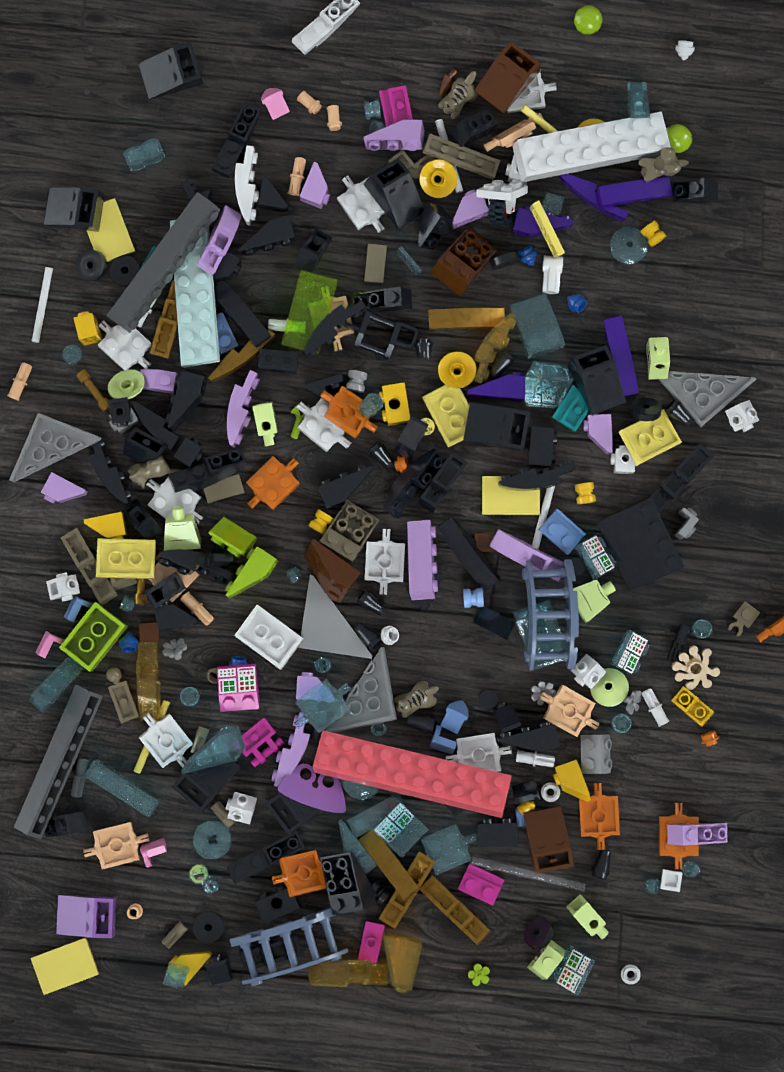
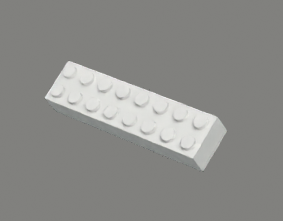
M662 112L517 139L512 146L521 183L659 156L663 148H671Z

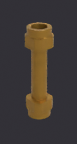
M85 369L80 371L76 375L81 384H85L103 412L109 410L108 399L103 397L90 380L91 376Z
M137 579V594H134V604H146L147 596L144 594L145 579Z

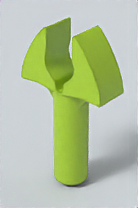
M298 405L291 411V414L296 416L291 433L293 439L298 438L300 430L297 427L305 414L300 416L299 409L296 408Z

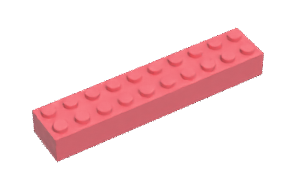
M322 730L313 764L314 773L499 818L503 817L512 777L511 775Z

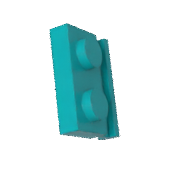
M572 385L552 417L573 432L577 431L589 412L578 388Z

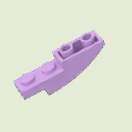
M227 205L224 206L196 266L211 275L216 272L237 231L242 216L240 213Z
M251 370L243 387L235 384L228 406L227 435L229 445L233 448L236 444H240L243 438V434H241L243 427L247 428L251 420L249 411L245 410L244 407L249 406L252 399L250 393L252 389L256 390L260 381L258 374Z
M500 529L497 530L489 545L491 548L523 566H526V561L530 560L532 570H560V568H563V561L534 548L532 545ZM552 577V579L559 582L560 577Z
M300 712L299 715H295L293 726L296 729L295 733L290 735L288 745H291V749L283 748L282 751H278L276 762H279L278 770H274L271 780L275 782L274 786L276 787L280 785L288 774L293 772L305 753L311 734L304 733L307 713Z

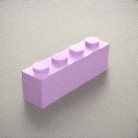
M430 520L407 522L409 594L412 600L435 599V592H438V582L434 580V574H437V562H434V556H437L436 544H433V538H436V527H432Z

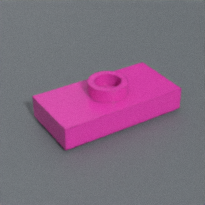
M366 921L358 960L377 964L385 927L384 924Z

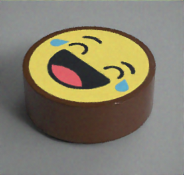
M423 417L420 420L429 424L424 434V437H428L435 432L436 425L431 418Z

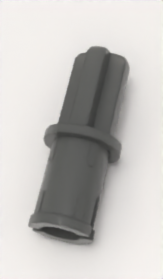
M77 758L75 775H72L74 780L71 796L82 797L85 780L88 779L86 774L90 760Z

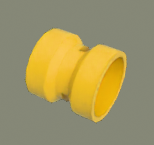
M653 221L640 231L644 237H647L648 244L651 247L666 237L664 231H660L659 224L656 221Z
M593 482L574 485L575 491L579 495L576 498L577 504L596 502L595 495L592 494L594 489Z
M318 509L315 514L317 519L312 520L308 526L324 535L327 531V524L330 525L334 518Z

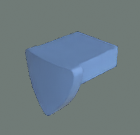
M74 595L64 618L74 622L81 606L91 608L93 603Z
M455 701L447 706L446 715L440 725L441 727L458 734L464 720H467L469 716L468 708L464 701Z
M436 725L430 748L453 755L457 742L439 736L442 727Z

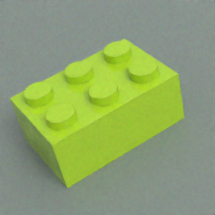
M95 602L59 648L89 672H93L128 626L102 605Z

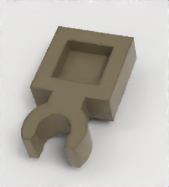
M744 601L733 615L737 621L731 623L727 630L730 631L732 627L736 626L738 632L735 636H740L743 632V626L749 628L760 612Z

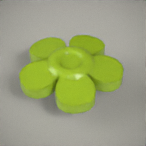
M479 963L473 966L474 970L468 972V977L473 979V985L479 986L481 982L484 984L488 983L489 977L487 975L490 973L487 966L482 967Z

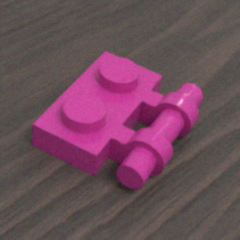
M263 718L234 743L246 757L251 753L256 756L250 761L256 767L260 763L263 764L266 758L273 752H278L280 750L279 747L285 742L281 737L275 742L271 739L276 731ZM266 741L269 746L260 752L257 748Z

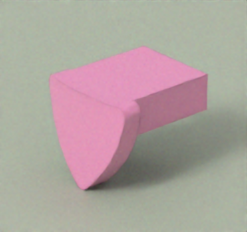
M277 88L266 89L261 97L262 103L265 104L273 120L290 112L282 96L283 91Z
M46 631L35 653L46 658L53 642L62 644L65 639Z
M164 838L141 845L140 851L147 868L152 866L150 857L167 852Z

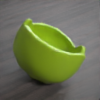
M591 5L581 7L574 16L576 29L582 34L587 35L597 32L603 20L599 9Z
M680 124L667 127L666 131L671 148L676 153L688 150L692 144V134L688 128Z

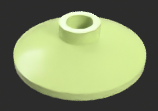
M137 370L121 371L110 380L108 392L114 399L124 397L131 399L142 391L145 385V378Z
M613 668L604 669L606 671L604 676L590 691L597 703L606 707H613L625 700L628 695L629 684L622 672ZM608 683L612 684V688L610 690H607L605 688L606 684Z

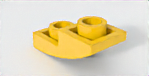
M684 686L671 700L701 727L714 714L712 709Z

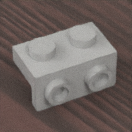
M682 508L677 514L686 521L674 535L679 540L690 537L696 530L694 525L699 520L696 517L697 513L690 508Z
M580 735L582 774L610 773L612 768V760L610 758L612 742L610 735Z

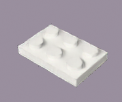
M259 605L255 606L234 635L280 670L303 641L301 636Z

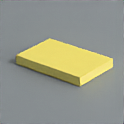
M116 199L104 202L99 232L87 231L93 249L101 252L108 263L119 256L128 255L136 251Z
M540 201L533 203L530 206V210L553 257L557 258L563 255L565 252Z
M444 385L423 396L422 399L447 447L449 448L463 441L469 404L462 390Z
M664 409L657 420L638 421L619 431L636 465L682 443Z
M482 476V515H540V490H509L499 487L498 482L502 481V476Z
M98 538L96 578L154 579L156 540Z
M86 937L31 958L43 995L99 975Z

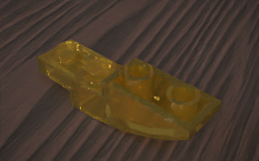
M510 313L501 319L480 344L473 361L480 363L474 378L475 382L482 383L483 380H487L490 370H487L489 362L493 363L496 356L494 348L502 350L503 347L507 348L510 337L507 336L509 329L513 330L517 321L514 318V313Z
M158 642L138 643V660H136L140 721H145L143 717H147L146 714L150 713L154 720H160Z
M370 960L318 963L309 966V985L347 987L348 984L387 986L388 964H370Z

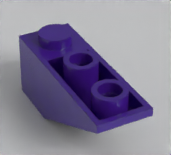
M523 206L518 208L512 234L529 238L543 235L530 207ZM545 211L555 232L573 227L574 220H570L569 216H552L551 212Z

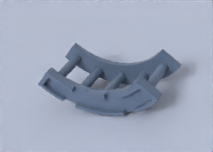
M527 560L525 568L522 569V579L526 582L529 613L527 651L524 652V660L528 662L529 670L534 669L535 660L561 659L566 661L567 669H575L578 648L574 647V640L579 635L577 591H573L572 581H576L572 560H564L563 568H560V570H532L531 562ZM560 577V579H563V589H535L533 578ZM563 596V598H566V608L563 611H536V597ZM564 618L567 620V631H564V633H537V619ZM564 640L566 642L565 650H562V652H536V641Z
M331 908L309 914L293 922L288 921L275 925L267 930L261 929L230 939L232 947L240 945V948H243L251 977L243 980L242 984L251 983V986H256L263 983L262 980L297 971L329 959L331 962L342 959L341 955L347 953L348 948L337 949L329 922L331 921L330 917L335 916L332 914ZM318 921L323 926L330 953L320 957L311 929L313 927L312 924ZM301 928L302 931L304 930L312 959L298 964L290 935L292 930ZM280 934V937L283 938L291 966L277 970L269 941L270 937ZM258 941L262 945L269 969L268 973L258 975L250 948L251 942Z

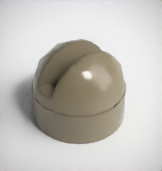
M211 668L207 671L206 677L211 683L217 684L218 677L216 679L210 675L211 672L217 674V668Z

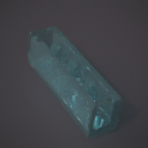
M98 759L92 762L84 777L148 818L152 817L162 801Z

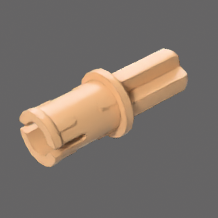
M295 158L293 172L290 174L291 182L288 191L290 195L300 196L302 180L305 179L303 174L306 159Z
M27 363L21 364L16 378H13L14 382L7 395L8 397L19 401L24 386H27L26 381L32 369L31 365Z
M189 591L182 596L180 601L204 625L207 626L213 621V616L202 606L203 603H199Z

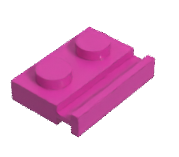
M406 85L379 91L386 127L402 120H413Z
M469 863L458 890L493 906L505 880Z

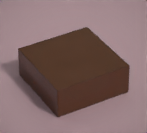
M474 533V539L477 542L476 547L481 552L495 551V549L489 546L494 533Z
M157 622L139 624L140 643L160 642V631Z

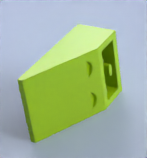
M225 517L208 533L212 536L210 540L222 548L226 545L228 547L227 550L238 558L241 555L246 558L258 539Z
M256 547L255 550L252 548L246 556L248 561L245 566L241 564L238 568L235 581H230L225 589L227 591L226 596L232 598L268 578L279 561L259 547Z

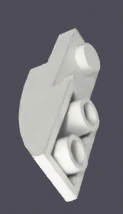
M334 0L320 12V15L292 39V43L306 55L315 46L318 47L354 12L360 5V2L358 0Z
M247 145L244 164L236 163L235 189L242 216L246 224L251 226V221H255L256 218L254 203L258 202L259 191H257L256 185L250 184V182H254L255 171H252L253 164H257L258 153H255L254 146Z

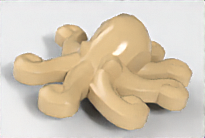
M692 645L689 648L691 655L685 652H681L678 655L679 660L683 661V664L678 661L672 664L674 671L682 670L687 672H677L674 676L676 681L693 679V681H688L685 685L688 690H693L700 680L704 688H710L712 681L707 679L706 674L714 677L720 674L718 667L712 669L708 667L709 656L712 654L709 648L702 650L701 660L697 653L698 647Z

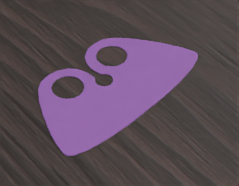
M303 763L295 767L293 772L288 774L278 786L280 793L302 804L334 813H344L346 811L345 798L339 779L332 777L334 784L332 787L327 788L322 782L326 775L320 774L317 781L318 787L314 788L312 783L316 779V773H314L313 767ZM303 768L311 771L312 775L309 780L301 778L300 771Z

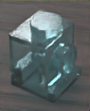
M170 963L163 985L177 989L179 986L184 987L189 968Z

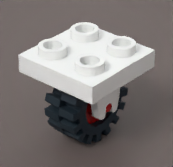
M493 180L492 183L484 184V187L477 189V197L488 198V214L490 215L488 218L490 223L500 226L512 224L511 221L514 220L513 215L516 213V198L528 193V186L521 185L520 182H509V184L503 183V180Z

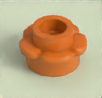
M398 456L397 461L394 462L397 472L402 473L410 466L407 457Z
M716 731L702 734L701 744H706V746L716 744L717 739H719Z

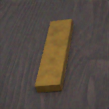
M374 828L359 839L360 843L404 901L420 889Z

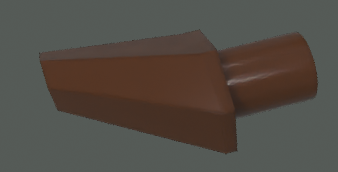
M453 68L449 73H444L438 91L442 98L454 83L453 79L459 74L456 68Z

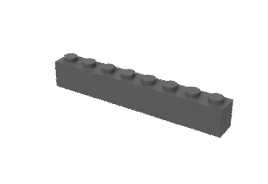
M197 192L106 316L131 333L138 326L142 316L149 311L153 301L161 295L165 285L172 280L176 270L183 265L187 255L194 250L198 240L205 235L209 225L217 219L220 209Z
M75 685L14 825V828L28 836L42 839L103 698L102 695Z

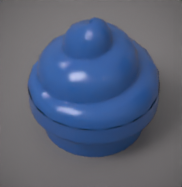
M532 245L519 251L520 261L534 266L537 256L536 249H533Z
M573 294L567 297L568 307L572 312L580 313L586 307L587 300H585L583 295Z
M129 632L119 641V647L125 653L135 652L139 645L137 638Z
M233 656L231 661H229V666L248 664L246 662L247 659L241 656Z

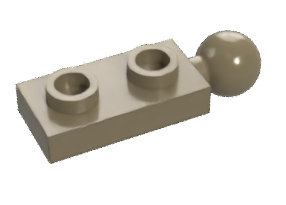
M116 667L108 669L106 677L110 682H113V685L108 687L120 722L124 723L140 717L127 681H120L122 677L120 669Z

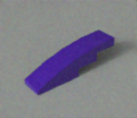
M569 174L560 175L559 180L589 206L621 222L625 221L628 211L614 206L600 205L598 193L595 192L597 184Z
M669 177L655 178L648 182L636 180L597 187L601 206L626 205L633 202L650 201L656 198L673 196Z
M620 315L603 319L608 349L615 361L624 396L639 393L623 317Z

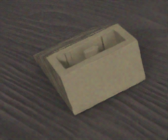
M347 500L319 543L346 563L352 565L378 524L379 519Z

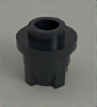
M418 339V343H414L417 359L432 358L433 343H429V339Z

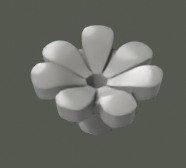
M180 638L178 641L173 639L170 641L171 644H163L165 650L162 653L164 656L174 657L175 660L181 659L182 651L187 650V644H184L183 638Z
M540 681L538 687L532 686L531 690L534 692L531 695L532 700H537L538 705H543L544 701L540 699V696H543L541 695L543 692L550 696L556 694V691L552 689L553 684L548 682L545 685L543 681Z
M633 691L623 701L627 703L626 711L630 715L633 714L634 710L638 711L639 709L637 703L641 701V691Z

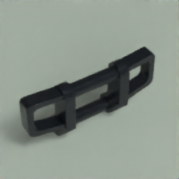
M349 304V305L346 307V310L349 309L350 307L354 306V305ZM362 309L364 316L360 328L350 323L344 325V327L357 332L353 348L365 349L381 355L389 360L394 346L412 350L419 330L415 327L402 323L399 320L394 321L372 313V310ZM369 320L393 328L386 349L362 341ZM400 328L413 333L410 345L396 341Z

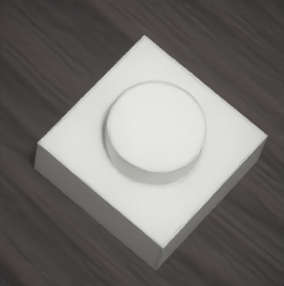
M662 869L660 889L680 892L682 872Z

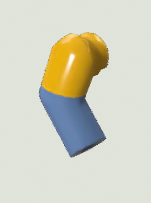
M532 800L523 802L516 808L517 826H525L523 813L535 809V803Z

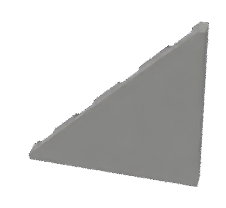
M669 371L668 379L658 380L678 402L680 401L687 412L701 428L751 385L756 378Z
M38 413L9 480L16 482L100 441L101 437Z
M310 575L301 630L303 641L300 643L299 648L372 659L373 656L323 591L314 576Z
M384 647L379 648V652L371 660L363 672L364 674L358 683L355 684L348 694V698L340 706L333 720L324 731L337 733L397 720Z

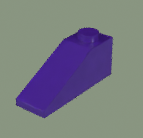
M512 372V375H506L469 389L467 396L524 402L527 376H523V373Z

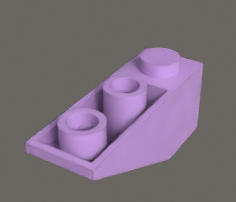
M402 120L364 136L366 149L373 151L422 150L425 131L422 120Z
M727 823L667 825L668 844L727 843Z

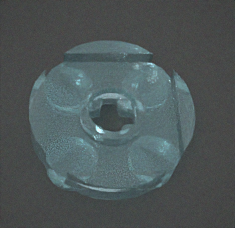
M217 820L202 823L197 827L193 835V845L197 853L206 859H218L224 856L232 844L229 828ZM216 835L217 844L213 843L210 845L207 837Z

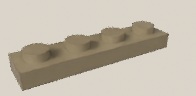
M433 134L428 135L423 150L424 154L447 161L450 164L492 180L495 178L500 163L498 159L464 146L460 147L459 144Z

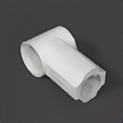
M544 255L542 293H559L563 257L554 258L553 256Z

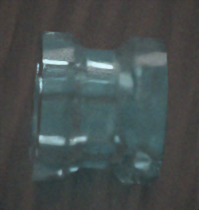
M375 99L373 102L363 101L366 120H370L371 117L381 118L379 99Z
M370 393L361 401L359 405L360 411L365 416L372 417L383 407V400L378 394Z
M705 619L695 621L691 627L692 634L698 639L707 638L712 633V625Z
M194 687L184 688L181 691L180 700L186 706H194L200 701V692Z
M618 713L612 717L611 727L616 732L626 733L631 728L632 723L627 715Z

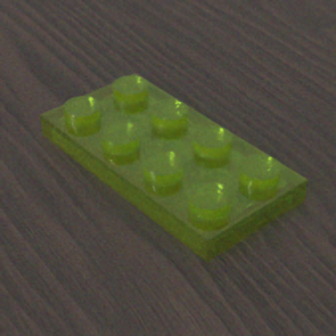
M300 271L282 345L299 350L304 349L307 340L316 326L330 313L338 283L337 279Z

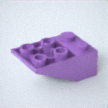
M58 895L56 934L91 938H113L115 936L116 897Z

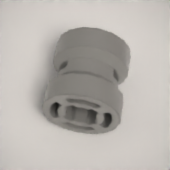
M349 370L348 377L350 380L346 383V389L352 392L364 393L365 386L363 382L367 380L368 374L357 370Z

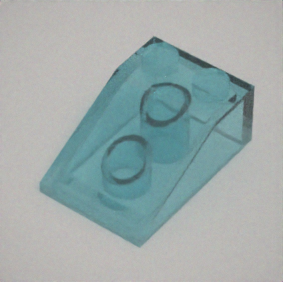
M546 293L510 305L527 359L564 347L565 342Z
M550 600L536 604V611H554ZM528 607L513 612L526 651L529 633ZM557 618L537 619V633H561ZM564 640L536 641V652H562V650H565ZM535 660L533 671L563 660Z
M231 726L221 728L215 736L188 759L181 770L182 774L236 761L246 748L239 727L232 728Z

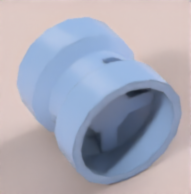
M476 588L473 591L463 589L464 608H470L472 605L484 607L482 588Z

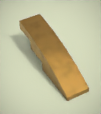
M172 280L168 298H166L162 315L159 318L150 354L169 359L178 332L174 280Z
M504 308L428 310L430 330L505 328Z
M268 330L271 338L257 348L249 341L239 353L232 349L208 379L212 383L248 364L260 353V349H265L275 339V334Z
M420 851L407 871L419 888L436 862ZM395 891L379 919L395 929L417 892L404 901L399 893Z
M433 875L419 889L476 945H479L491 932Z

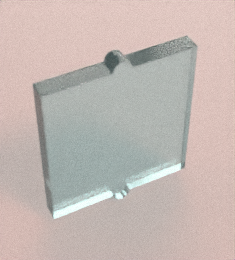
M401 246L396 253L417 276L422 269Z

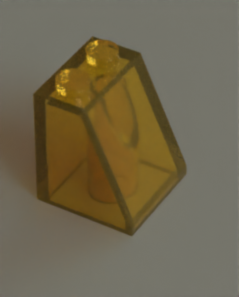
M384 931L383 940L392 986L399 992L407 993V990L412 991L422 949V940Z

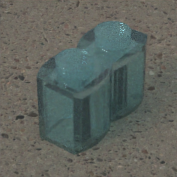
M157 138L149 139L141 146L130 147L123 153L131 171L141 170L148 164L158 163L165 158L164 151Z

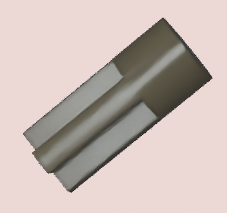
M198 726L190 752L198 755L201 754L210 729Z
M220 801L210 808L227 828L236 822L227 818L229 812Z
M179 921L162 940L163 945L170 949L188 930L187 926Z

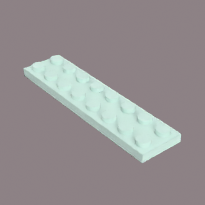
M176 220L170 221V228L173 226ZM209 227L205 235L196 243L194 250L184 259L183 265L174 273L180 358L183 368L220 362L213 275L196 266L210 238Z

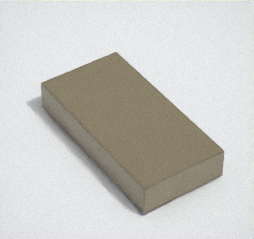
M368 244L364 282L383 284L387 245Z
M239 474L204 488L208 504L245 493Z

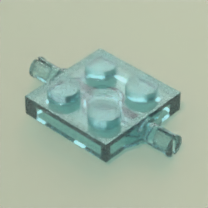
M326 678L299 698L295 703L301 709L303 716L294 722L297 728L300 729V727L308 722L320 733L347 713L350 708L345 703L343 695L350 691L351 687L346 683L337 690Z
M454 824L421 838L425 849L424 855L436 861L433 869L435 874L438 875L471 861L467 844L478 841L475 833L464 837L460 833L457 824Z

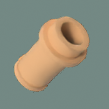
M306 91L301 92L297 98L298 102L309 109V113L316 114L321 109L320 101L314 100Z
M328 106L329 123H327V127L331 131L340 130L342 122H340L339 106Z
M137 903L130 905L127 910V916L130 919H138L143 914L142 906ZM132 909L137 911V915L132 913Z

